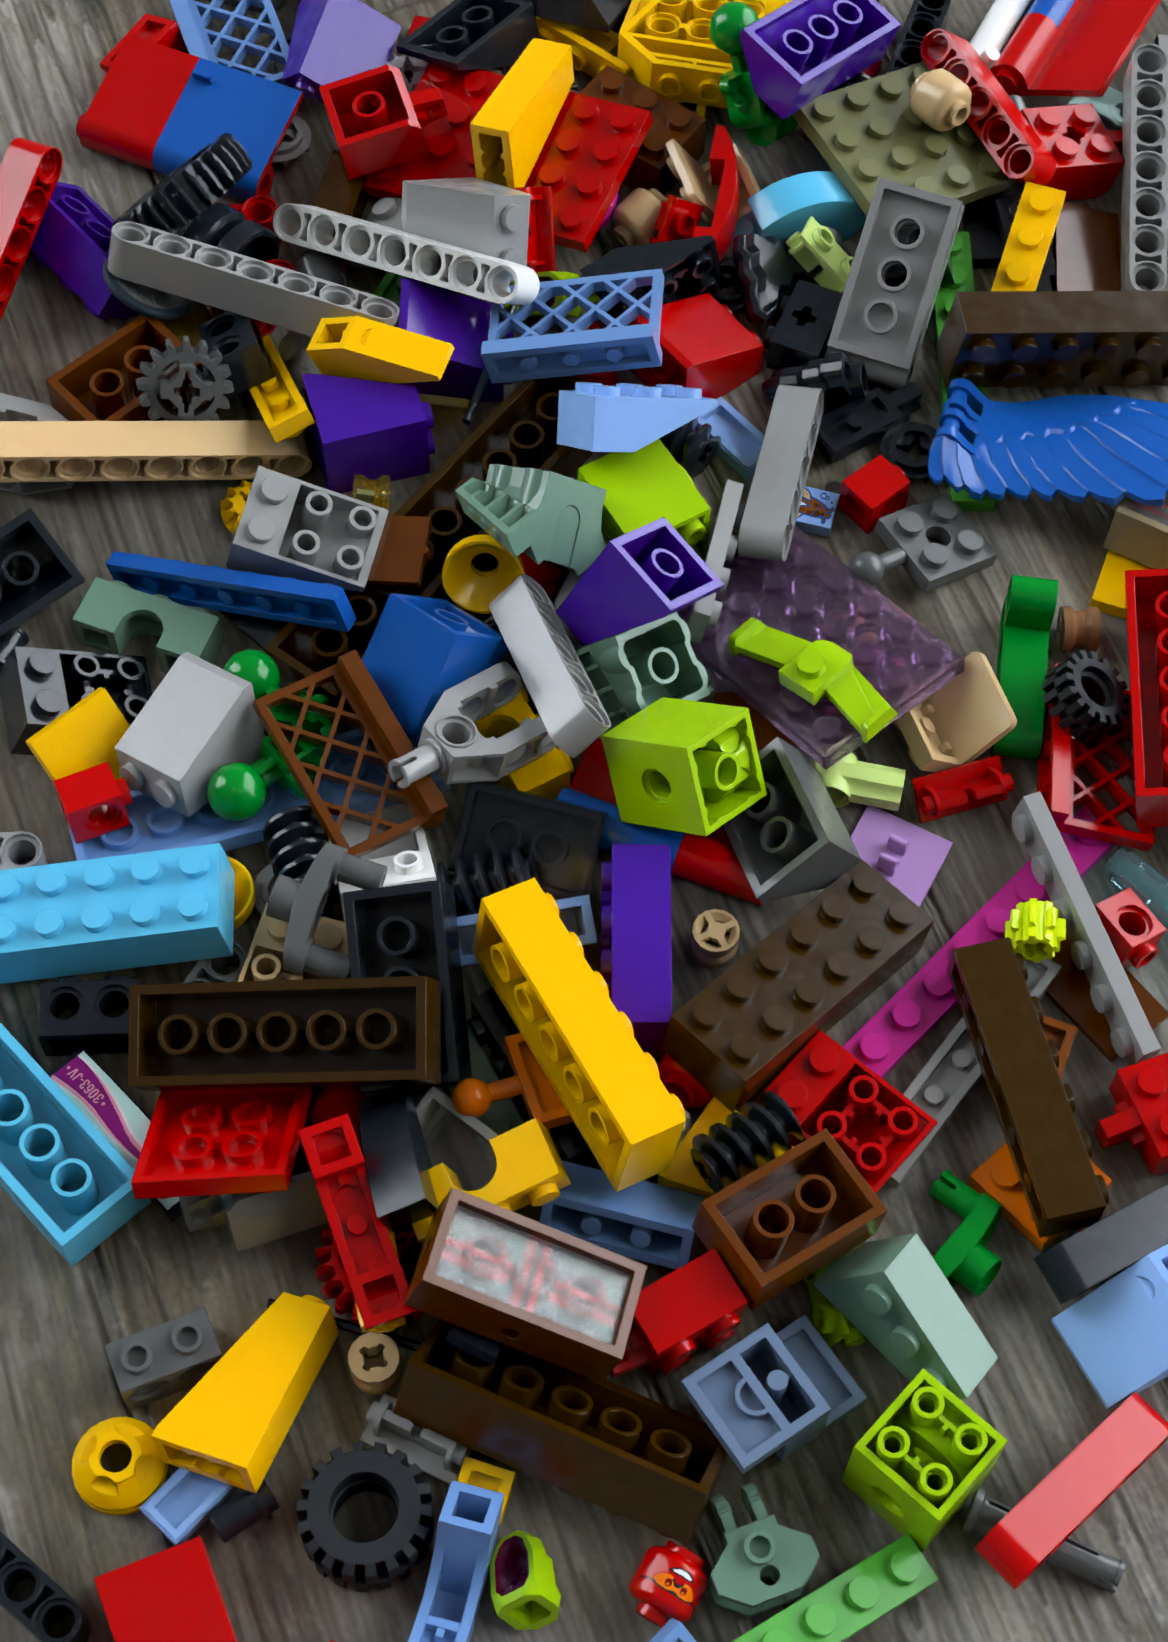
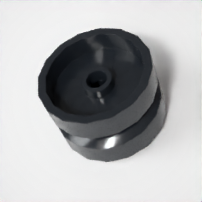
M215 203L193 219L183 234L185 238L264 262L278 259L279 243L274 232L256 221L247 220L243 213L228 204Z

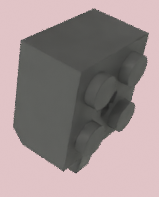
M301 1141L288 1191L179 1197L181 1210L189 1232L228 1225L237 1252L252 1247H260L271 1241L298 1232L309 1231L328 1223Z

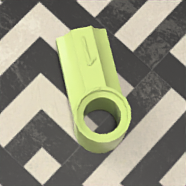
M825 747L817 752L814 766L835 808L844 807L849 802L894 811L899 810L906 770L857 761V757L852 752L840 747Z

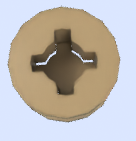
M720 909L707 910L698 915L693 923L690 949L693 957L699 964L707 968L717 969L727 966L734 960L737 955L740 927L735 917ZM708 940H711L713 942H717L719 946L712 945L710 943L707 944L706 942Z
M371 1332L359 1336L352 1343L348 1352V1366L353 1383L361 1391L370 1395L383 1394L390 1391L398 1383L401 1376L400 1352L396 1343L388 1335ZM378 1353H381L378 1357H374L371 1359L366 1357V1355L370 1357L372 1355H378Z

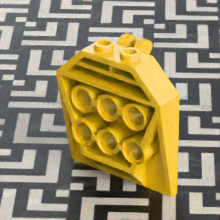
M632 0L620 28L617 58L630 66V78L680 105H683V102L697 104L695 113L706 119L707 106L728 109L725 94L720 92L719 84L721 81L720 76L733 69L730 55L724 54L717 49L709 37V22L714 12L721 5L736 1L746 3L761 19L792 0Z

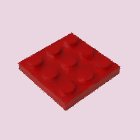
M311 1087L161 1091L131 1181L135 1199H168L182 1196H220L236 1193L288 1191L301 1141L298 1130L304 1128L312 1096Z

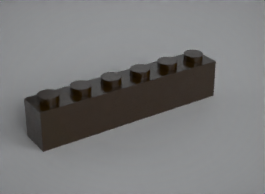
M1009 937L953 949L947 973L1039 1238L1088 1227L1099 1222L1109 1203L1108 1188L1102 1175H1095L1090 1161L1092 1157L1090 1138L1085 1129L1078 1128L1073 1114L1076 1110L1075 1098L1069 1084H1062L1057 1070L1059 1068L1058 1051L1052 1039L1046 1040L1041 1026L1043 1024L1042 1007L1037 996H1030L1026 985L1028 979L1027 966L1022 954H1015Z

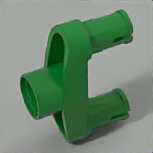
M946 1169L940 1174V1178L943 1181H940L938 1178L934 1181L929 1190V1196L938 1200L963 1218V1222L934 1255L933 1259L952 1288L959 1284L972 1295L978 1297L993 1282L1003 1263L1000 1257L986 1248L1001 1217L1003 1204L987 1192L983 1194L978 1193L953 1175L950 1170Z

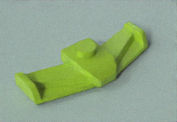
M753 617L736 629L728 638L729 652L732 655L738 656L743 654L780 668L778 671L779 683L813 706L824 696H827L862 735V740L865 743L898 715L855 668L852 654L833 642L826 640L810 642L766 626L763 622Z

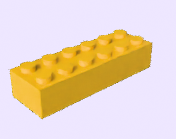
M534 877L481 898L472 953L614 1190L619 1192L669 1169L686 1122L683 1105L675 1094L668 1093L660 1080L656 1061L650 1053L643 1052L635 1040L634 1030L628 1016L623 1011L618 1012L612 1003L603 976L598 971L593 972L587 963L580 939L574 932H568L564 926L553 896L550 893H544Z

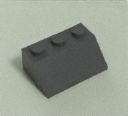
M777 736L758 752L767 795L723 825L756 898L762 902L825 889L862 860L810 756Z

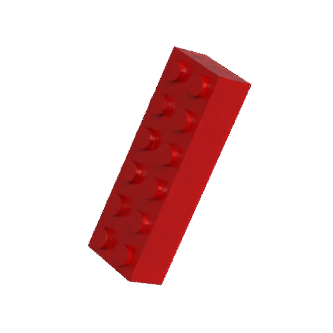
M1168 568L1126 570L1125 609L1131 697L1136 828L1168 827Z

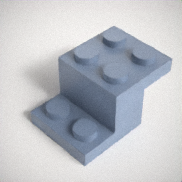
M805 1314L778 1333H775L771 1326L766 1323L681 1380L680 1385L742 1474L773 1453L782 1462L862 1407L867 1400L865 1394Z

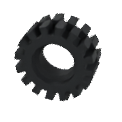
M1085 650L1073 653L1049 671L1044 677L1046 681L1042 683V690L1048 692L1043 696L1044 702L1053 706L1048 711L1052 718L1058 715L1061 719L1058 725L1063 730L1069 726L1070 735L1074 738L1081 735L1082 741L1100 738L1123 722L1131 709L1127 706L1131 702V697L1129 694L1123 693L1128 686L1125 680L1119 682L1116 678L1120 672L1116 667L1110 670L1108 668L1110 661L1105 657L1098 660L1097 653L1093 651L1087 654Z

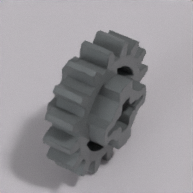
M183 336L181 346L177 347L174 346L170 338L165 339L166 351L162 353L152 347L150 354L153 362L141 361L139 365L141 372L147 377L136 378L137 389L145 391L139 396L141 407L151 406L148 411L149 419L155 421L162 416L163 421H203L207 418L211 421H220L216 409L218 407L229 409L230 407L228 398L223 394L234 392L232 381L226 380L231 375L229 365H219L223 359L221 352L217 349L207 354L208 346L203 339L197 344L196 348L191 347L188 336ZM195 361L206 366L213 376H209L208 372H200L195 367ZM175 362L168 370L162 371L167 365ZM187 371L191 384H188L185 398L183 399L179 387H182L183 380H185V372ZM157 395H160L161 399H169L176 408L172 409L165 405ZM207 400L202 406L196 408L202 401Z

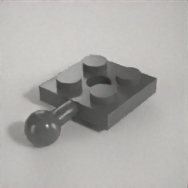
M946 492L878 518L874 531L890 551L879 555L869 551L860 552L851 559L848 571L854 583L862 587H871L882 579L885 571L902 565L925 593L992 566L998 554ZM927 538H936L945 546L938 543H930Z

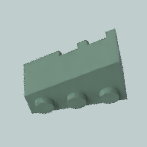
M917 1233L861 1243L833 1260L813 1283L909 1382L924 1368L959 1399H966L998 1359V1356Z

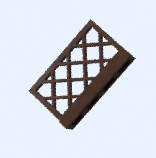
M356 649L339 656L337 664L254 700L253 708L331 843L347 848L348 854L362 857L421 828L427 831L442 823L448 804L430 774L404 789L397 786L398 782L404 779V777L396 782H393L388 771L389 762L414 750V747ZM332 681L341 696L338 708L312 701L311 697L314 689ZM307 692L306 698L299 697V695ZM281 703L302 708L297 726L293 727L277 722L270 708ZM344 703L350 712L343 711ZM307 710L334 719L329 737L301 729ZM339 720L360 728L364 735L361 747L333 739ZM285 735L293 737L291 744H289ZM298 739L325 747L319 767L299 761L294 752ZM367 742L373 751L366 750ZM330 749L357 758L351 777L324 769ZM362 759L383 767L387 774L384 787L356 779ZM308 775L316 777L314 784L312 783ZM320 779L348 787L342 806L321 799L317 792ZM390 782L393 784L396 791L389 789ZM353 789L380 797L375 816L347 808ZM385 799L404 804L412 818L401 824L380 819ZM331 814L339 816L337 824L335 823ZM343 819L371 826L368 839L349 847L340 831ZM376 828L384 830V832L374 836Z

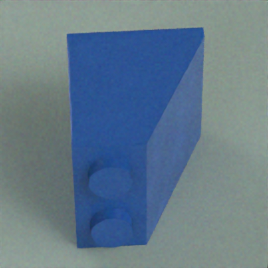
M390 593L362 661L407 737L412 740H419L423 725L443 692L497 664L508 647L501 633L446 599Z

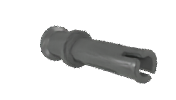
M978 1486L966 1510L960 1531L966 1534L974 1531L985 1536L1013 1508L986 1496V1489ZM1069 1537L1045 1560L1046 1563L1091 1582L1111 1594L1115 1593L1126 1566V1561L1105 1554L1072 1537Z

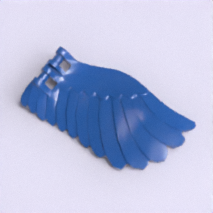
M956 378L950 382L947 400L944 402L939 419V428L936 430L930 448L928 460L929 479L935 485L941 484L942 480L945 479L955 492L965 489L971 498L978 501L986 494L991 498L1001 501L1005 498L1006 493L1027 501L1029 493L1033 491L1043 501L1050 502L1059 493L1075 503H1084L1089 496H1092L1100 502L1115 506L1127 497L1142 505L1163 506L1165 497L1168 494V403L1114 395H1063L1025 402H997L986 398L969 380Z

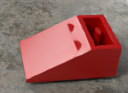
M822 1030L818 1031L765 1090L780 1096L791 1108L801 1126L804 1135L803 1140L797 1139L792 1134L788 1136L793 1147L827 1128L875 1194L937 1125L935 1119Z

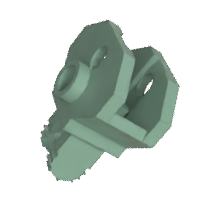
M752 1482L741 1486L742 1501L752 1520V1523L737 1528L732 1516L731 1507L723 1495L719 1494L710 1498L713 1513L723 1536L721 1543L723 1553L711 1572L708 1588L716 1607L748 1618L799 1599L820 1557L812 1535L779 1525L774 1514L768 1516L757 1487ZM770 1578L775 1584L766 1585L761 1580Z

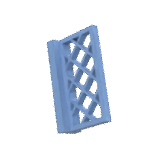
M169 0L189 54L286 86L290 85L282 80L284 71L274 75L265 72L272 61L286 65L289 52L287 40L271 0H237L240 3L234 12L220 9L225 0H212L209 5L195 0ZM250 5L264 9L258 20L244 16ZM213 18L227 22L220 33L206 29ZM237 25L251 29L244 40L230 36ZM261 33L275 37L269 48L254 44ZM223 46L237 49L231 61L217 57ZM248 53L262 57L255 69L241 65Z
M662 269L540 282L538 295L533 302L522 305L513 314L504 309L505 304L492 302L488 341H482L481 357L491 383L662 366L663 353L659 343L664 291V274ZM510 285L511 293L513 292L515 285ZM652 285V290L640 300H636L629 295L637 287ZM606 290L610 293L597 305L587 300L596 291ZM565 295L567 297L554 310L545 304L553 296ZM620 301L630 307L616 319L606 313ZM579 305L587 313L572 324L564 317ZM536 310L545 316L532 328L522 323ZM639 315L649 320V324L627 326ZM596 320H600L607 325L602 329L585 330ZM555 324L565 330L562 333L543 335ZM512 329H516L523 334L518 338L501 339Z

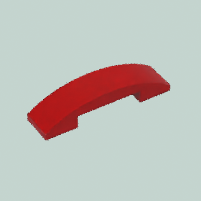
M716 125L709 157L712 185H720L711 227L695 226L692 238L712 235L715 239L720 263L735 233L740 208V192L733 143L725 126Z
M348 1113L298 1130L325 1215L366 1331L416 1313L417 1309L404 1305L409 1286L401 1263L398 1261L387 1227L377 1218L365 1160Z

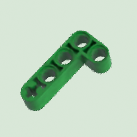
M1011 575L1001 613L996 678L1017 718V724L1012 731L991 746V755L1030 760L1039 759L1044 727L1045 702L1043 696L1046 695V691L1042 690V683L1046 681L1044 677L1047 674L1049 631L1056 610L1058 580Z

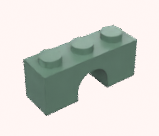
M95 577L72 619L79 644L109 654H122L126 645L137 636L151 634L160 637L156 645V651L161 671L166 673L169 672L178 657L186 651L213 664L225 642L220 617L215 616L211 611L202 607L191 608L181 605L165 595H151L135 590L125 582L118 580L111 582L99 577Z

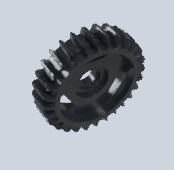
M224 133L199 150L143 195L114 221L112 227L116 223L130 221L176 234L240 181L252 169V160L232 134Z

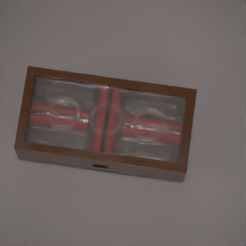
M452 1187L433 1214L404 1305L585 1377L602 1382L623 1359L647 1266Z

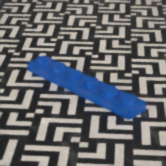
M114 551L106 562V566L114 580L125 582L133 589L151 595H165L181 605L345 632L350 631L357 619L343 587L330 583H315L291 577L283 578L258 574L253 571H238L220 568L215 565L206 566L176 559L168 560L149 557L143 554H129Z

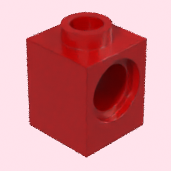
M880 454L842 481L838 507L868 535L874 530L878 518L906 507L911 481L899 466L892 465Z
M108 762L53 781L63 814L76 844L130 825L125 806L132 804L133 800L124 777L115 779Z
M1130 887L1094 906L1124 970L1132 965L1136 969L1142 968L1154 959L1159 952L1156 946L1167 929Z

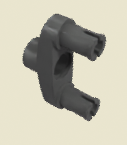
M327 842L317 854L303 881L280 874L273 886L267 905L266 916L288 923L283 953V970L301 976L307 972L326 979L350 978L349 955L316 945L315 939H313L332 884L336 885L339 881L364 890L383 887L388 866L348 854L347 848Z

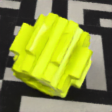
M1030 898V901L1025 903L1019 902L1016 905V909L1011 910L1010 921L1005 922V938H1010L1015 953H1021L1024 960L1034 961V963H1041V960L1047 958L1051 960L1055 957V952L1060 951L1061 941L1066 940V919L1059 918L1058 909L1053 907L1052 902Z

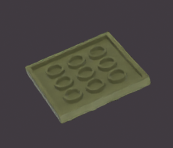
M924 61L820 95L792 114L866 216L879 177L962 201L963 205L1010 189L1015 180L1010 179L1004 174L967 121L960 126H955L951 130L939 132L932 129L913 114L910 108L911 87L921 74L930 72Z

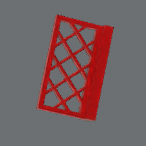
M1123 691V693L1130 695V691ZM1045 704L1043 739L1038 759L1037 792H1041L1058 830L1068 834L1149 852L1154 845V827L1140 828V833L1126 830L1115 819L1128 812L1136 821L1135 797L1131 798L1116 782L1125 775H1128L1134 781L1133 761L1117 745L1127 738L1132 742L1131 722L1126 718L1117 725L1121 732L1111 738L1107 733L1096 739L1099 745L1088 751L1077 738L1070 735L1069 726L1063 730L1058 725L1061 721L1058 715L1052 718L1048 712L1053 708L1052 704ZM1105 751L1121 767L1111 774L1095 759L1096 756ZM1084 765L1098 782L1087 788L1074 774V769ZM1104 788L1120 804V806L1110 812L1094 796L1095 793ZM1083 802L1098 819L1094 822L1073 818V807Z

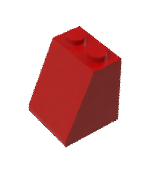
M706 293L662 304L659 342L663 353L662 366L630 369L645 386L656 387V384L682 385V387L700 388L702 389V397L718 399L761 372L764 345L755 332L747 330L734 317L729 307L720 304L712 295ZM639 315L631 322V325L649 324V320Z
M201 1536L93 1578L115 1642H238L204 1538Z

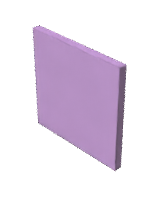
M873 806L866 807L851 835V839L861 859L919 907L953 845V842Z

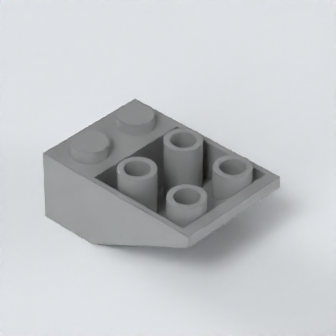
M258 466L230 549L226 567L238 571H253L270 576L291 577L302 581L322 584L330 583L341 586L344 590L363 592L389 510Z

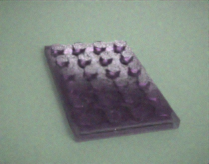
M796 526L785 562L739 557L737 546L732 562L726 560L723 567L731 569L724 595L716 593L715 600L723 603L715 629L706 627L701 644L690 641L697 660L826 770L865 743L862 740V735L827 696H824L813 706L779 683L778 671L780 668L743 654L734 656L729 652V636L751 617L756 618L766 626L810 642L817 640L830 641L851 653L855 668L898 713L884 728L965 671V659L864 579L853 575L845 564ZM692 604L677 611L679 617L686 623Z

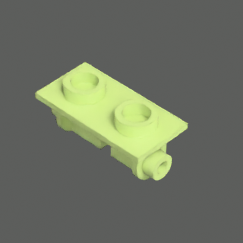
M811 216L801 234L797 231L786 241V244L790 247L788 252L807 272H810L820 264L823 270L815 275L814 280L821 287L843 293L854 257L848 256L836 243L832 232L827 227L820 225Z

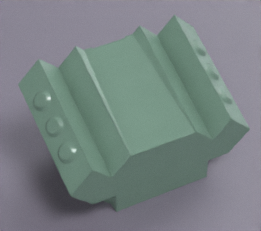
M489 464L486 482L472 477L455 490L464 513L514 557L524 552L538 565L544 560L567 567L578 577L589 569L606 547L601 533L602 508L606 489L552 471Z
M678 612L589 645H580L574 648L610 719L611 727L603 734L662 697L698 701L710 695V692L717 687L708 675L705 667L696 658L690 644L691 635L689 627L679 617Z

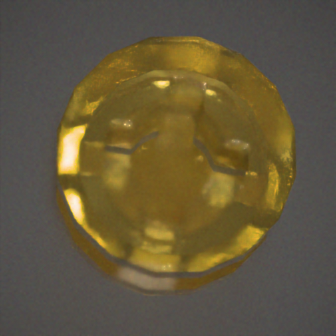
M355 474L353 498H356L357 488L375 491L373 505L389 510L388 515H390L391 476L381 475L378 479H368L364 474Z

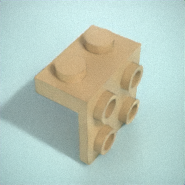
M672 138L665 143L670 154L666 162L674 176L682 181L683 187L679 189L680 194L684 200L704 206L701 215L707 225L711 227L720 185H712L710 162L708 161L701 166ZM734 143L740 192L739 220L751 210L747 200L759 192L760 188L743 151Z
M971 652L926 690L896 684L884 694L889 705L898 713L893 722L902 731L909 746V756L912 762L922 771L935 773L970 763L1012 731L1017 724V718L986 656L980 652Z

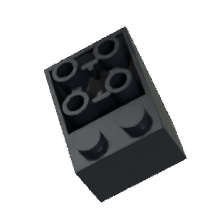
M712 235L615 248L579 270L581 277L662 269L664 274L663 304L706 293L714 297L718 291L725 288L716 243ZM652 285L637 287L629 295L636 300H640L652 290ZM606 290L596 291L587 300L597 305L610 293ZM620 301L606 313L616 319L630 307ZM596 320L601 326V328H605L607 326L600 320Z
M14 646L0 671V696L10 754L34 755L25 741L99 687L107 690L128 724L131 725L152 696L145 656Z

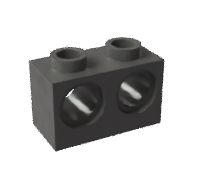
M205 1307L105 1345L120 1393L129 1411L195 1386L222 1358V1353Z

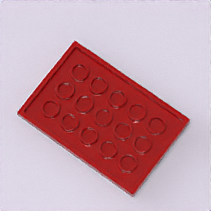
M429 63L414 92L439 87L445 102L447 116L428 123L421 128L428 155L369 173L367 182L364 183L366 194L378 198H402V181L476 178L470 123L505 75L480 69L457 71ZM569 91L525 187L551 186L554 244L587 253L653 123L651 111Z

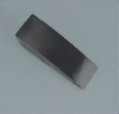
M396 1085L359 1101L363 1155L377 1218L394 1232L432 1216L438 1208L428 1169L432 1168V1164L409 1085Z

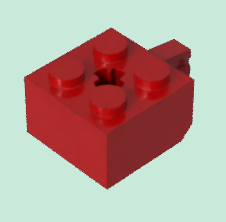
M388 64L319 86L349 180L428 155L421 128L428 123L447 116L445 102L439 87L408 92L400 69Z
M1092 103L1022 108V115L1056 162L1054 177L1045 186L1066 191L1065 201L1098 198L1111 189L1125 163L1122 158V130H1107Z
M1168 1052L1117 1070L1109 1086V1090L1117 1104L1113 1108L1115 1114L1099 1120L1097 1128L1094 1129L1102 1149L1128 1141L1132 1148L1138 1147L1151 1174L1157 1176L1168 1173Z
M715 1248L640 1291L623 1359L609 1373L612 1378L643 1367L648 1377L662 1370L665 1376L671 1375L692 1360L689 1355L696 1349L706 1344L709 1350H713L735 1336L733 1329L741 1324L740 1317L748 1301Z

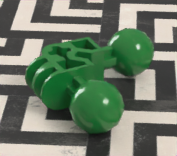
M728 2L721 5L714 12L709 22V37L717 49L724 54L730 55L733 66L732 70L720 76L719 89L722 94H725L729 118L734 127L740 130L745 129L747 136L752 142L766 147L773 144L775 140L781 139L787 133L794 131L798 126V122L793 115L783 120L754 93L740 34L745 27L759 20V17L746 3Z
M246 649L233 654L225 664L224 670L252 683L255 699L280 689V671L274 659L261 650ZM315 688L311 700L331 706V700L327 696L315 695ZM307 692L299 695V697L306 698ZM286 703L270 708L277 722L293 727L297 726L302 708ZM307 710L301 729L329 737L334 719ZM339 720L336 732L342 726L343 721ZM265 727L264 734L266 737L261 740L260 759L252 765L230 762L218 767L210 777L206 788L207 800L214 813L226 821L242 822L255 817L264 805L267 797V788L275 782L285 791L291 788L299 798H305ZM285 735L289 744H291L293 737ZM298 739L294 752L299 761L319 767L325 747ZM330 749V751H329V754H328V757H327V760H326L325 765H326V764L328 763V761H329V758H330V755H331V749ZM308 775L312 781L314 776Z

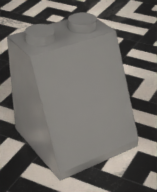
M475 177L402 181L401 231L527 266L531 194ZM404 247L403 252H402L403 261H404L405 256H406V249H405V247ZM441 257L438 260V270L440 271L442 266ZM477 266L473 273L474 280H477L478 277Z
M187 651L178 657L115 746L120 765V778L124 777L129 789L133 791L138 790L155 799L161 806L172 808L187 817L193 815L208 803L206 788L210 777L218 767L230 762L252 765L260 759L261 740L264 738L261 721L253 708V702L256 699L252 683Z

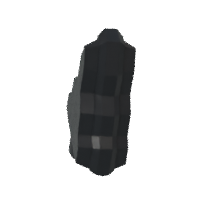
M755 233L749 235L738 234L733 239L732 255L733 262L738 267V282L745 292L744 309L747 320L763 325L777 312L784 294L792 295L798 280H803V267L794 257L787 254V246L781 239L775 236L761 237Z
M842 352L829 354L826 358L810 360L803 366L788 367L774 371L770 379L762 383V392L772 402L779 385L822 388L824 392V407H842L861 396H866L868 393V377L864 361L850 362L848 357Z

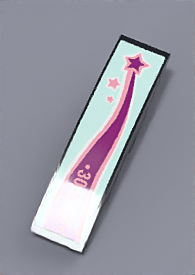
M81 1046L47 1074L135 1170L151 1118L122 1086ZM179 1197L168 1199L150 1198L172 1222L183 1214Z

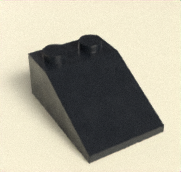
M454 0L396 45L397 53L457 71L513 66L533 38L540 39L534 6L532 2L525 0Z

